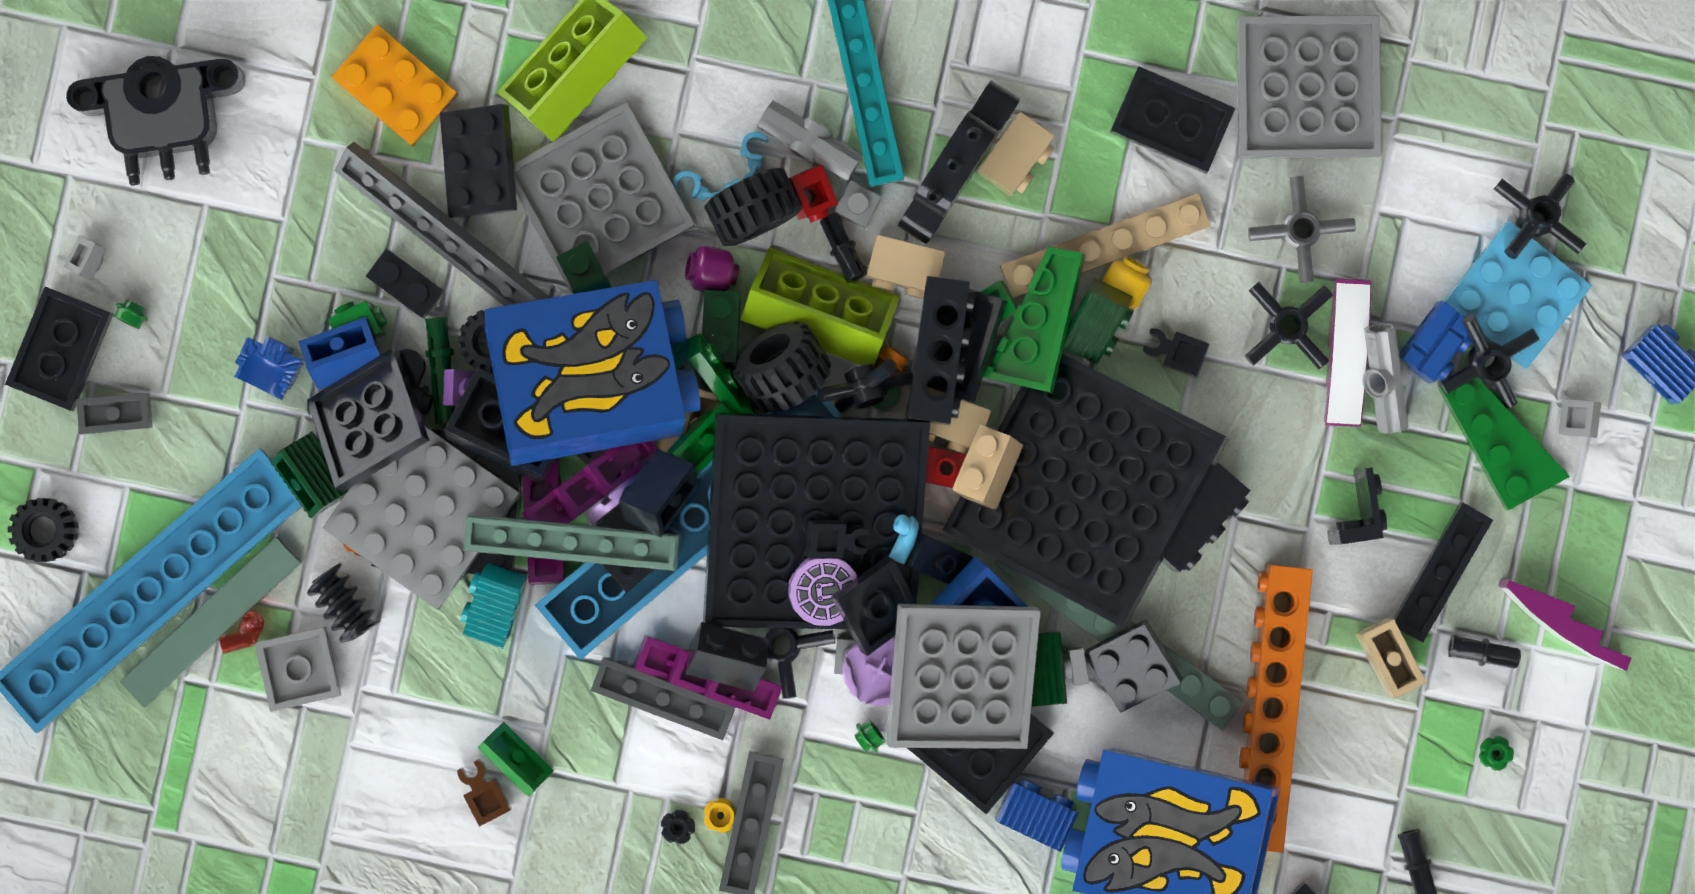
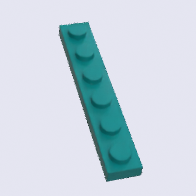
M827 0L869 186L872 188L903 181L904 174L864 0Z

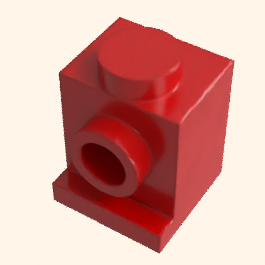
M822 165L810 168L789 178L802 205V209L797 214L799 220L808 218L810 223L830 215L828 208L838 204ZM804 191H808L811 194L812 200L810 203Z
M928 446L926 483L953 488L966 454ZM942 462L952 464L953 471L950 475H943L940 472L939 467Z

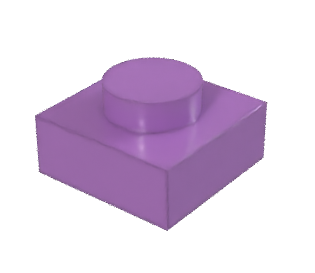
M444 370L443 405L457 406L475 371Z

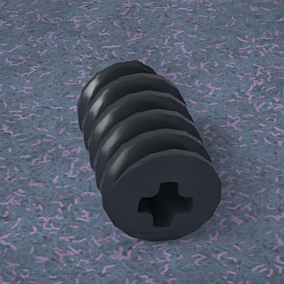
M338 563L313 580L307 594L310 597L321 595L315 602L316 608L328 606V609L323 614V618L325 620L336 618L331 629L332 631L344 629L345 631L340 636L339 641L345 643L362 636L379 624L381 620L372 623L368 621L375 611L373 609L361 611L360 608L365 603L366 598L353 599V595L358 590L357 585L348 588L344 586L351 576L349 574L337 576L336 573L342 566V563Z

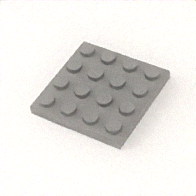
M1379 15L1244 16L1237 18L1238 159L1379 158L1381 156Z
M628 102L621 104L514 163L516 194L572 294L571 286L556 256L588 241L605 275L695 227Z
M425 426L430 441L350 487L322 528L436 610H440L480 553L463 551L466 515L505 517L521 493Z
M898 604L886 744L893 748L1027 749L1040 610L1037 607Z

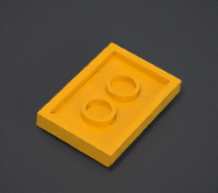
M378 24L331 77L412 147L415 146L440 117V113L444 112L459 95Z

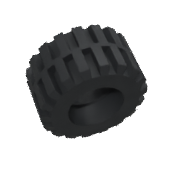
M771 168L745 178L714 195L704 208L722 245L735 246L756 238L789 221L799 213L802 205L784 168Z
M799 322L780 324L758 335L743 348V351L736 358L737 361L733 364L734 377L753 406L765 414L768 412L773 414L782 410L786 411L801 404L822 387L825 379L831 372L829 370L831 368L829 357L815 335L806 324H799Z

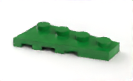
M1048 246L1028 286L1029 290L1021 306L1018 305L1012 317L1014 320L1005 337H1002L996 349L997 353L983 375L984 378L1053 393L1085 254Z
M1478 377L1448 395L1441 386L1438 387L1505 511L1513 509L1570 477Z

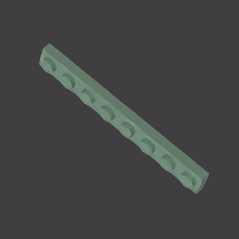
M998 560L994 563L1003 572L1100 642L1135 625L1130 620L1126 628L1123 629ZM1162 643L1183 677L1180 684L1167 691L1224 731L1244 702Z

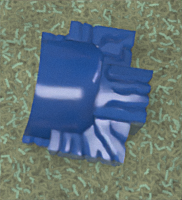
M267 336L262 344L247 337L240 355L235 361L239 368L234 377L283 400L284 394L287 393L288 389H292L291 387H293L305 361L292 354L294 348Z

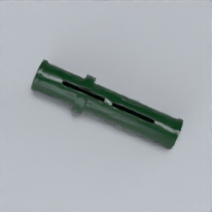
M448 317L427 318L425 323L428 350L425 351L426 358H429L435 424H446L456 406L443 405L444 370L452 369L451 356L454 355V349L450 348Z

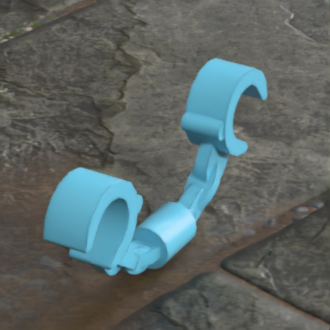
M760 132L748 133L742 140L740 155L748 159V167L750 169V172L743 179L754 175L755 171L761 168L763 155L752 154L747 149V145L752 139L768 142L767 137ZM691 171L679 172L673 180V186L678 193L679 182L683 178L693 179L695 182V188L691 195L693 199L697 198L704 201L721 192L709 193V190L700 183L702 176L696 175ZM739 178L724 185L723 188L726 189L729 186L739 182Z

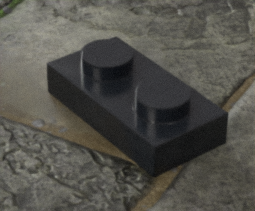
M387 248L365 276L423 319L444 293L442 288Z

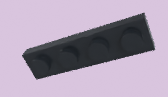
M1463 502L1459 503L1393 618L1399 630L1420 642H1424L1493 519Z

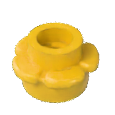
M719 798L715 802L710 801L704 808V823L712 831L717 830L719 833H726L732 829L737 809L726 798ZM719 812H722L724 814V817L722 819H719L717 817V814Z

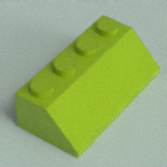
M579 0L499 89L497 94L546 137L555 142L560 135L568 130L575 118L592 103L593 98L616 76L617 71L626 61L637 53L648 37L621 10L607 0Z
M769 247L750 289L741 320L766 330L784 323H804L811 329L826 353L851 361L857 365H875L900 296L858 280L846 283L845 277L842 274Z

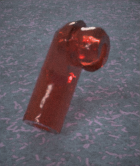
M254 610L247 611L242 616L237 633L219 637L223 654L254 646L264 628L263 616Z

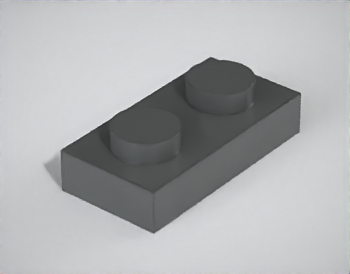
M150 393L76 399L78 428L81 435L153 428Z

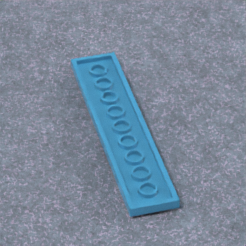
M262 448L256 450L0 671V693L35 733H40L302 507L299 501L296 500L295 495L288 489L287 484L283 482V478L279 476V472L275 471V467L271 465L272 459Z

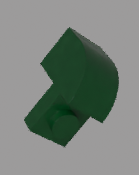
M588 241L556 256L574 294L612 288Z

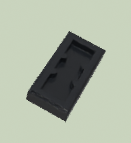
M919 532L905 565L949 584L974 557Z

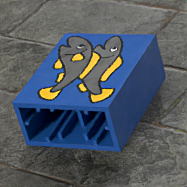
M657 280L485 309V332L511 466L681 436L686 419L685 413L700 410L699 390L693 368L676 370L671 344L686 342L682 308L678 299L666 302L661 301Z
M1105 749L1102 753L1101 762L1086 759L1083 764L1078 781L1077 800L1091 803L1085 831L1074 828L1070 829L1063 850L1061 868L1062 870L1076 873L1072 891L1083 894H1258L1281 788L1120 749Z

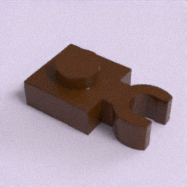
M480 759L474 761L478 770L475 777H469L463 767L457 770L460 781L469 785L472 791L463 796L480 827L511 811L512 807L497 778L489 782L485 780L486 767Z

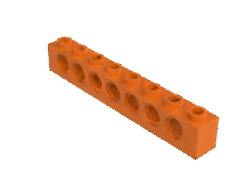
M1265 564V571L1259 572L1257 591L1262 592L1261 606H1256L1254 612V627H1258L1259 631L1257 642L1252 641L1250 650V662L1255 663L1254 677L1249 676L1247 681L1246 696L1251 698L1250 712L1244 713L1243 733H1248L1247 746L1241 747L1239 768L1244 769L1243 779L1254 782L1257 772L1267 768L1272 773V780L1269 785L1281 788L1267 851L1284 853L1313 569ZM1284 591L1290 597V605L1285 611L1279 612L1274 607L1273 601L1276 594ZM1276 627H1282L1287 634L1285 643L1279 647H1275L1270 641V633ZM1278 662L1283 668V675L1278 681L1271 682L1266 676L1267 667L1271 663ZM1268 698H1276L1279 702V711L1272 717H1266L1262 710L1263 703ZM1266 733H1272L1276 739L1275 747L1269 752H1262L1259 748L1261 736Z

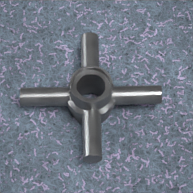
M1304 176L1290 177L1293 213L1285 219L1283 224L1248 227L1249 241L1284 238L1289 245L1297 250L1300 283L1314 282L1311 246L1317 242L1320 235L1355 232V219L1344 218L1319 221L1313 213L1307 211ZM1298 220L1306 222L1310 228V234L1306 239L1299 238L1294 233L1293 226Z

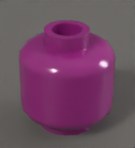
M700 246L695 253H689L685 267V279L690 280L691 287L694 290L704 292V290L727 291L730 284H736L739 275V265L734 264L733 255L730 251L710 246Z

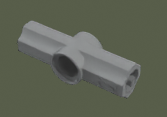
M774 100L766 108L757 124L758 128L786 144L787 148L795 155L811 164L817 163L822 165L828 172L833 173L846 182L852 176L863 157L862 154L832 137L833 134L820 124L809 118H801Z
M1394 324L1370 325L1364 328L1369 370L1363 375V386L1374 400L1379 433L1402 432L1409 428L1403 387L1408 385L1410 381V372L1406 364L1399 359Z

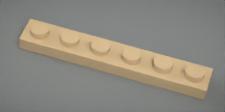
M1197 193L1051 247L1085 254L1082 274L1110 264L1115 260H1121L1124 257L1132 256L1209 228L1211 225L1200 195ZM1047 248L1000 265L1004 280L1013 298L1027 294L1028 286Z

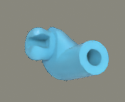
M902 514L896 518L893 525L894 530L899 533V536L889 557L905 564L915 545L919 523L913 516L907 517Z

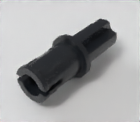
M833 213L822 218L820 224L832 247L830 255L835 257L846 283L855 282L866 276L867 271L855 249L856 242L849 240L837 214Z
M1452 635L1448 645V657L1477 661L1480 666L1488 663L1515 669L1518 667L1521 659L1520 649L1489 643V639L1486 638L1478 641Z
M1420 829L1399 833L1397 836L1406 861V865L1403 867L1404 870L1409 871L1415 894H1437L1429 867L1432 861L1427 859Z

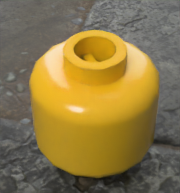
M1124 257L1123 261H1113L1102 279L1103 282L1133 296L1129 306L1131 309L1138 308L1142 304L1152 285V279L1148 275L1149 268L1129 257Z

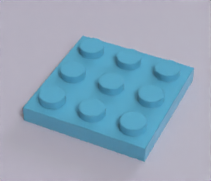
M1507 221L1444 301L1464 316L1474 314L1487 340L1501 346L1533 328L1540 340L1510 357L1523 369H1527L1592 285L1533 239L1529 241L1516 259L1509 258L1504 250L1521 229L1512 222Z

